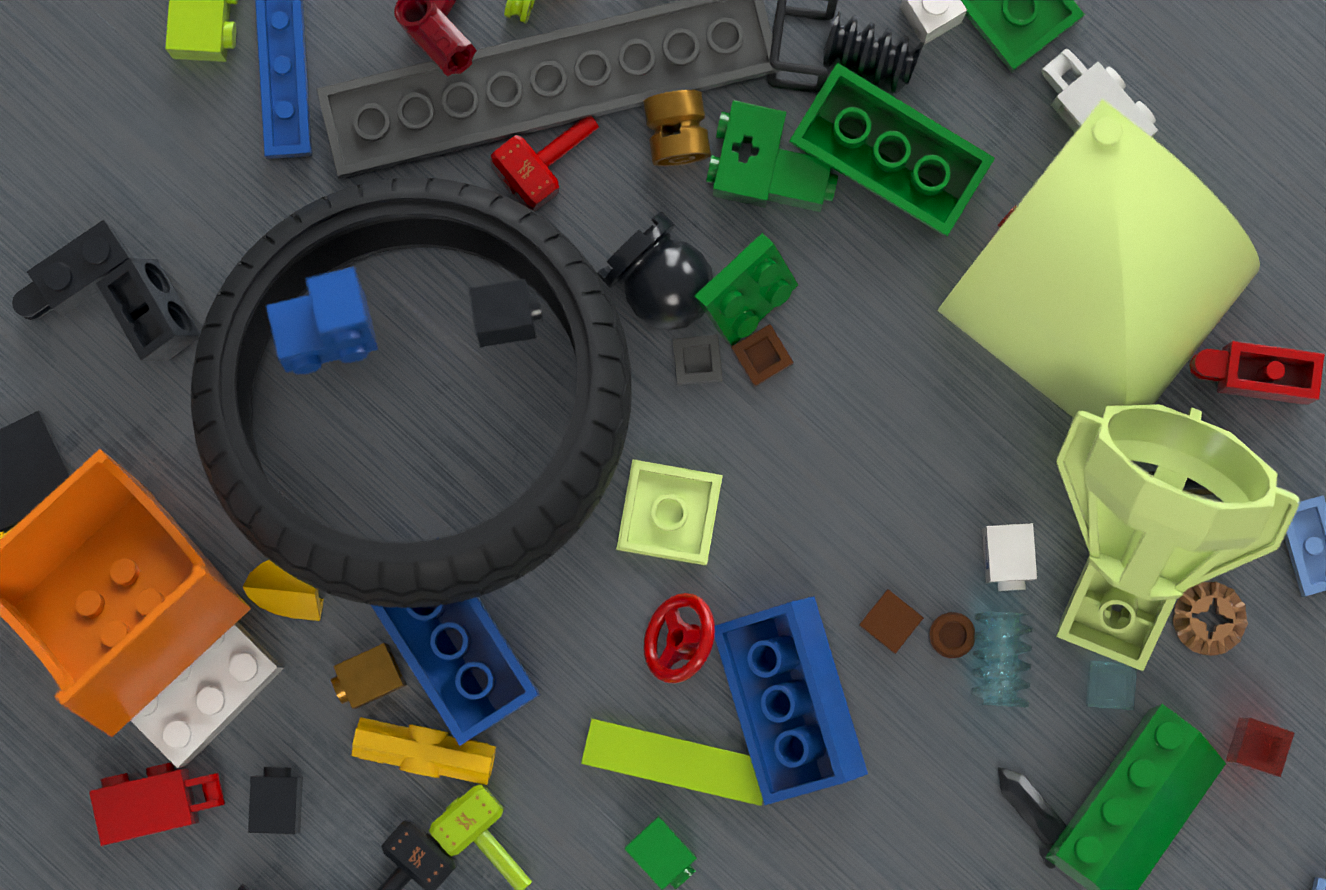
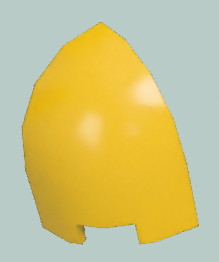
M270 560L262 562L251 571L242 586L251 601L260 608L275 615L320 621L324 599L319 598L318 589L296 579Z

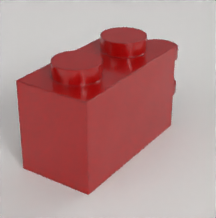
M1231 341L1222 347V350L1204 349L1190 360L1189 368L1192 375L1197 379L1218 382L1217 393L1309 405L1319 400L1325 354Z
M170 762L145 768L146 778L129 781L128 773L100 779L102 788L91 790L89 794L101 846L199 823L197 811L225 805L219 773L190 779L188 768L175 770L174 764ZM202 784L205 802L195 804L192 786Z

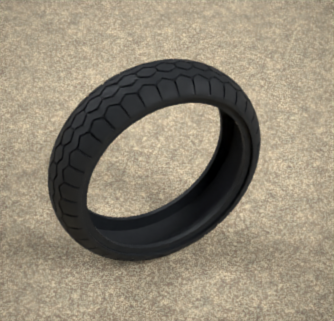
M418 177L377 180L339 190L307 204L275 225L237 263L216 295L199 336L191 381L192 425L200 460L207 479L226 514L247 540L279 568L316 589L354 602L396 608L440 606L487 594L521 578L562 548L590 517L611 482L624 448L631 413V365L626 337L619 315L602 280L579 249L563 233L539 214L494 191L458 181ZM423 247L449 249L478 256L499 265L520 279H526L527 285L539 294L557 316L576 354L577 387L572 415L560 446L544 472L524 494L494 517L470 529L433 540L383 542L363 539L330 528L300 511L284 498L267 479L257 454L253 435V389L262 355L273 334L267 305L303 296L309 290L308 278L332 273L351 262L381 252Z

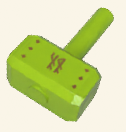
M483 784L472 787L461 798L455 799L445 808L446 811L431 823L429 832L450 856L460 854L474 842L515 890H524L533 882L488 831V828L502 817L505 809Z

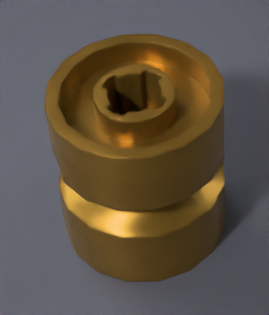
M679 90L665 92L648 97L643 101L647 126L655 130V134L649 138L653 165H684L702 161L711 156L708 132L705 128L700 127L699 124L705 119L701 91ZM680 130V134L674 135L673 131Z

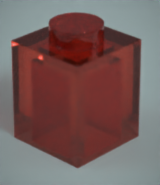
M1239 717L1226 762L1268 776L1281 777L1295 732L1253 718Z

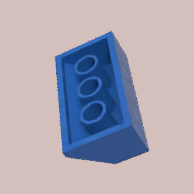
M479 597L447 605L419 608L371 605L459 746L541 696Z
M815 596L791 601L715 625V641L765 805L843 784L868 775Z

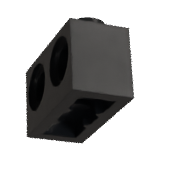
M129 258L96 283L141 361H168L199 338L200 332L158 259Z

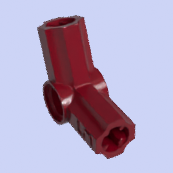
M398 0L394 8L396 20L414 44L419 46L447 77L452 74H462L472 65L473 56L477 52L476 48L447 18L456 0Z

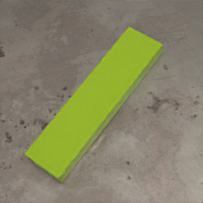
M591 719L581 764L762 806L763 798L750 755Z

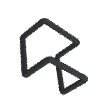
M777 0L769 59L771 67L780 71L817 75L818 79L816 84L776 79V73L767 75V82L770 86L819 93L828 77V70L826 68L779 61L785 15L831 20L834 18L838 0H824L828 1L826 11L786 6L787 0Z

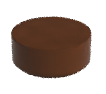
M948 612L938 616L932 622L928 638L932 649L940 656L950 659L959 658L966 655L972 649L976 639V631L968 617L961 613Z

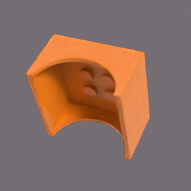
M101 449L93 454L0 540V616L29 646L55 679L61 690L54 696L61 705L110 737H113L251 610L149 489Z

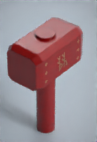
M592 116L582 118L538 153H535L523 137L515 135L491 154V167L502 180L506 189L516 197L520 204L536 212L559 193L558 179L548 167L596 131L599 126Z

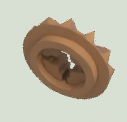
M1218 582L1197 584L1188 588L1179 597L1173 612L1175 632L1180 641L1195 653L1208 656L1226 653L1241 642L1248 625L1245 610L1246 604L1242 602L1234 589ZM1215 599L1216 614L1223 616L1224 619H1229V623L1215 625L1208 639L1209 631L1206 630V623L1199 621L1198 618H1192V614L1208 612L1209 606L1212 605V601Z

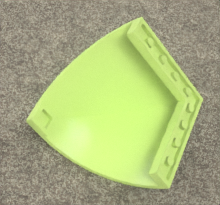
M1102 99L994 235L937 311L1073 418L1078 411H1085L1101 418L1106 406L1154 405L1258 273L1260 261L1247 233L1213 192L1161 144Z

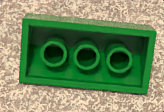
M839 63L832 70L789 140L791 144L945 237L949 235L995 157Z
M1164 704L1149 709L1045 858L1087 890H1139L1222 771L1226 762L1199 730Z

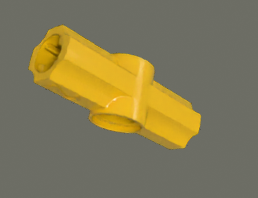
M360 717L355 730L351 756L377 763L399 766V770L434 778H440V775L488 785L497 746L471 739L459 746L456 739L449 736V732L413 724L405 727Z

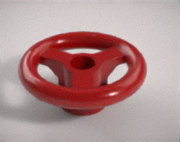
M691 593L674 595L664 601L652 615L644 637V657L650 672L660 681L665 683L683 682L694 676L708 659L714 643L715 623L710 607L702 598ZM690 607L694 609L699 616L701 626L684 622L680 616L679 608ZM666 621L669 630L666 639L667 646L659 658L657 651L658 637ZM682 659L688 661L684 666L671 670L672 666Z

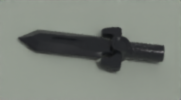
M998 767L1000 789L1003 796L1045 845H1054L1067 825L1022 773ZM1045 847L1041 848L1039 852L1043 862L1048 868H1054L1055 865L1045 858L1049 850Z

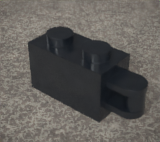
M102 220L28 270L27 273L33 282L14 295L12 300L13 309L27 320H38L51 310H54L61 316H65L99 293L100 289L96 283L133 257L115 230Z

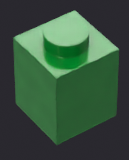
M779 149L767 201L821 212L824 200L833 202L838 175L830 173L831 167L811 155Z
M657 816L624 848L661 890L669 884L676 890L696 871L690 865L697 859L696 855L660 816Z

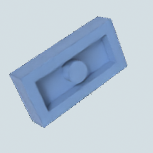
M1324 495L1299 502V507L1284 536L1301 597L1326 591V502Z

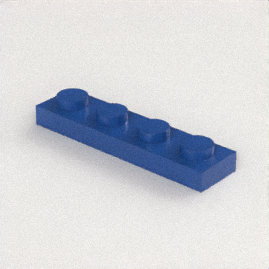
M255 0L264 155L266 159L312 156L303 0Z

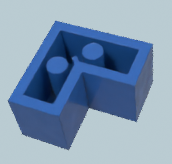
M354 267L308 278L307 284L310 295L267 305L278 358L286 373L291 371L295 374L312 373L322 367L321 364L339 359L343 363L357 362L365 359L369 355L368 352L378 350L367 299Z

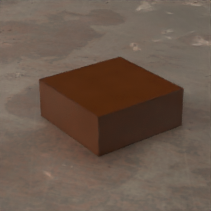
M771 324L731 347V351L754 388L794 364Z
M887 589L858 626L893 654H896L924 617Z

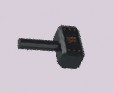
M404 820L381 846L383 853L398 867L378 890H402L411 879L424 890H437L457 867L455 858L450 856L432 835L425 833L413 821Z

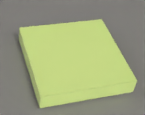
M632 459L616 550L707 566L723 475Z

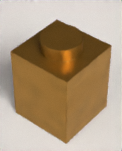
M382 643L333 666L337 676L331 679V683L336 695L342 704L349 701L352 709L362 707L407 686L387 643Z

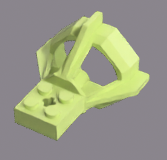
M1161 404L1106 406L1101 418L1085 411H1078L1056 462L1090 555L1060 619L1056 637L1144 671L1174 604L1183 595V592L1197 584L1278 550L1299 507V497L1277 488V473L1231 432L1201 421L1202 411L1191 407L1188 415ZM1131 461L1157 465L1154 476H1150ZM1187 478L1210 490L1224 503L1182 492ZM1113 604L1124 606L1120 612L1112 609Z

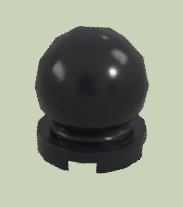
M661 211L651 220L657 227L651 225L644 233L638 230L607 260V263L613 269L607 266L599 270L597 274L609 288L618 282L625 285L626 300L636 316L651 327L674 330L686 328L703 316L705 311L695 298V295L713 279L711 266L699 250L687 242L671 240L669 233L675 227V224Z

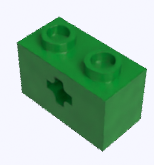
M735 100L732 102L730 113L721 111L716 138L724 140L720 157L711 156L706 182L714 184L713 197L766 208L787 112ZM743 144L751 145V154L756 155L750 156L747 163L739 162V153L735 152L740 151Z

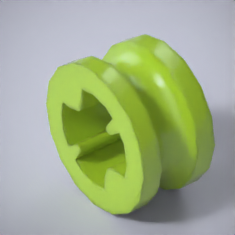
M507 0L504 17L511 18L512 15H517L520 17V22L527 23L535 0Z

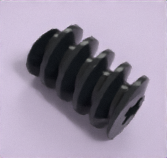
M839 10L823 50V66L829 68L839 58L840 65L849 70L854 65H857V75L863 79L873 71L874 85L878 88L888 78H891V93L897 94L905 84L908 85L924 43L920 42L910 52L909 37L904 35L896 45H892V30L886 29L877 39L875 38V24L872 22L862 32H859L858 17L854 15L843 26L841 25V11Z

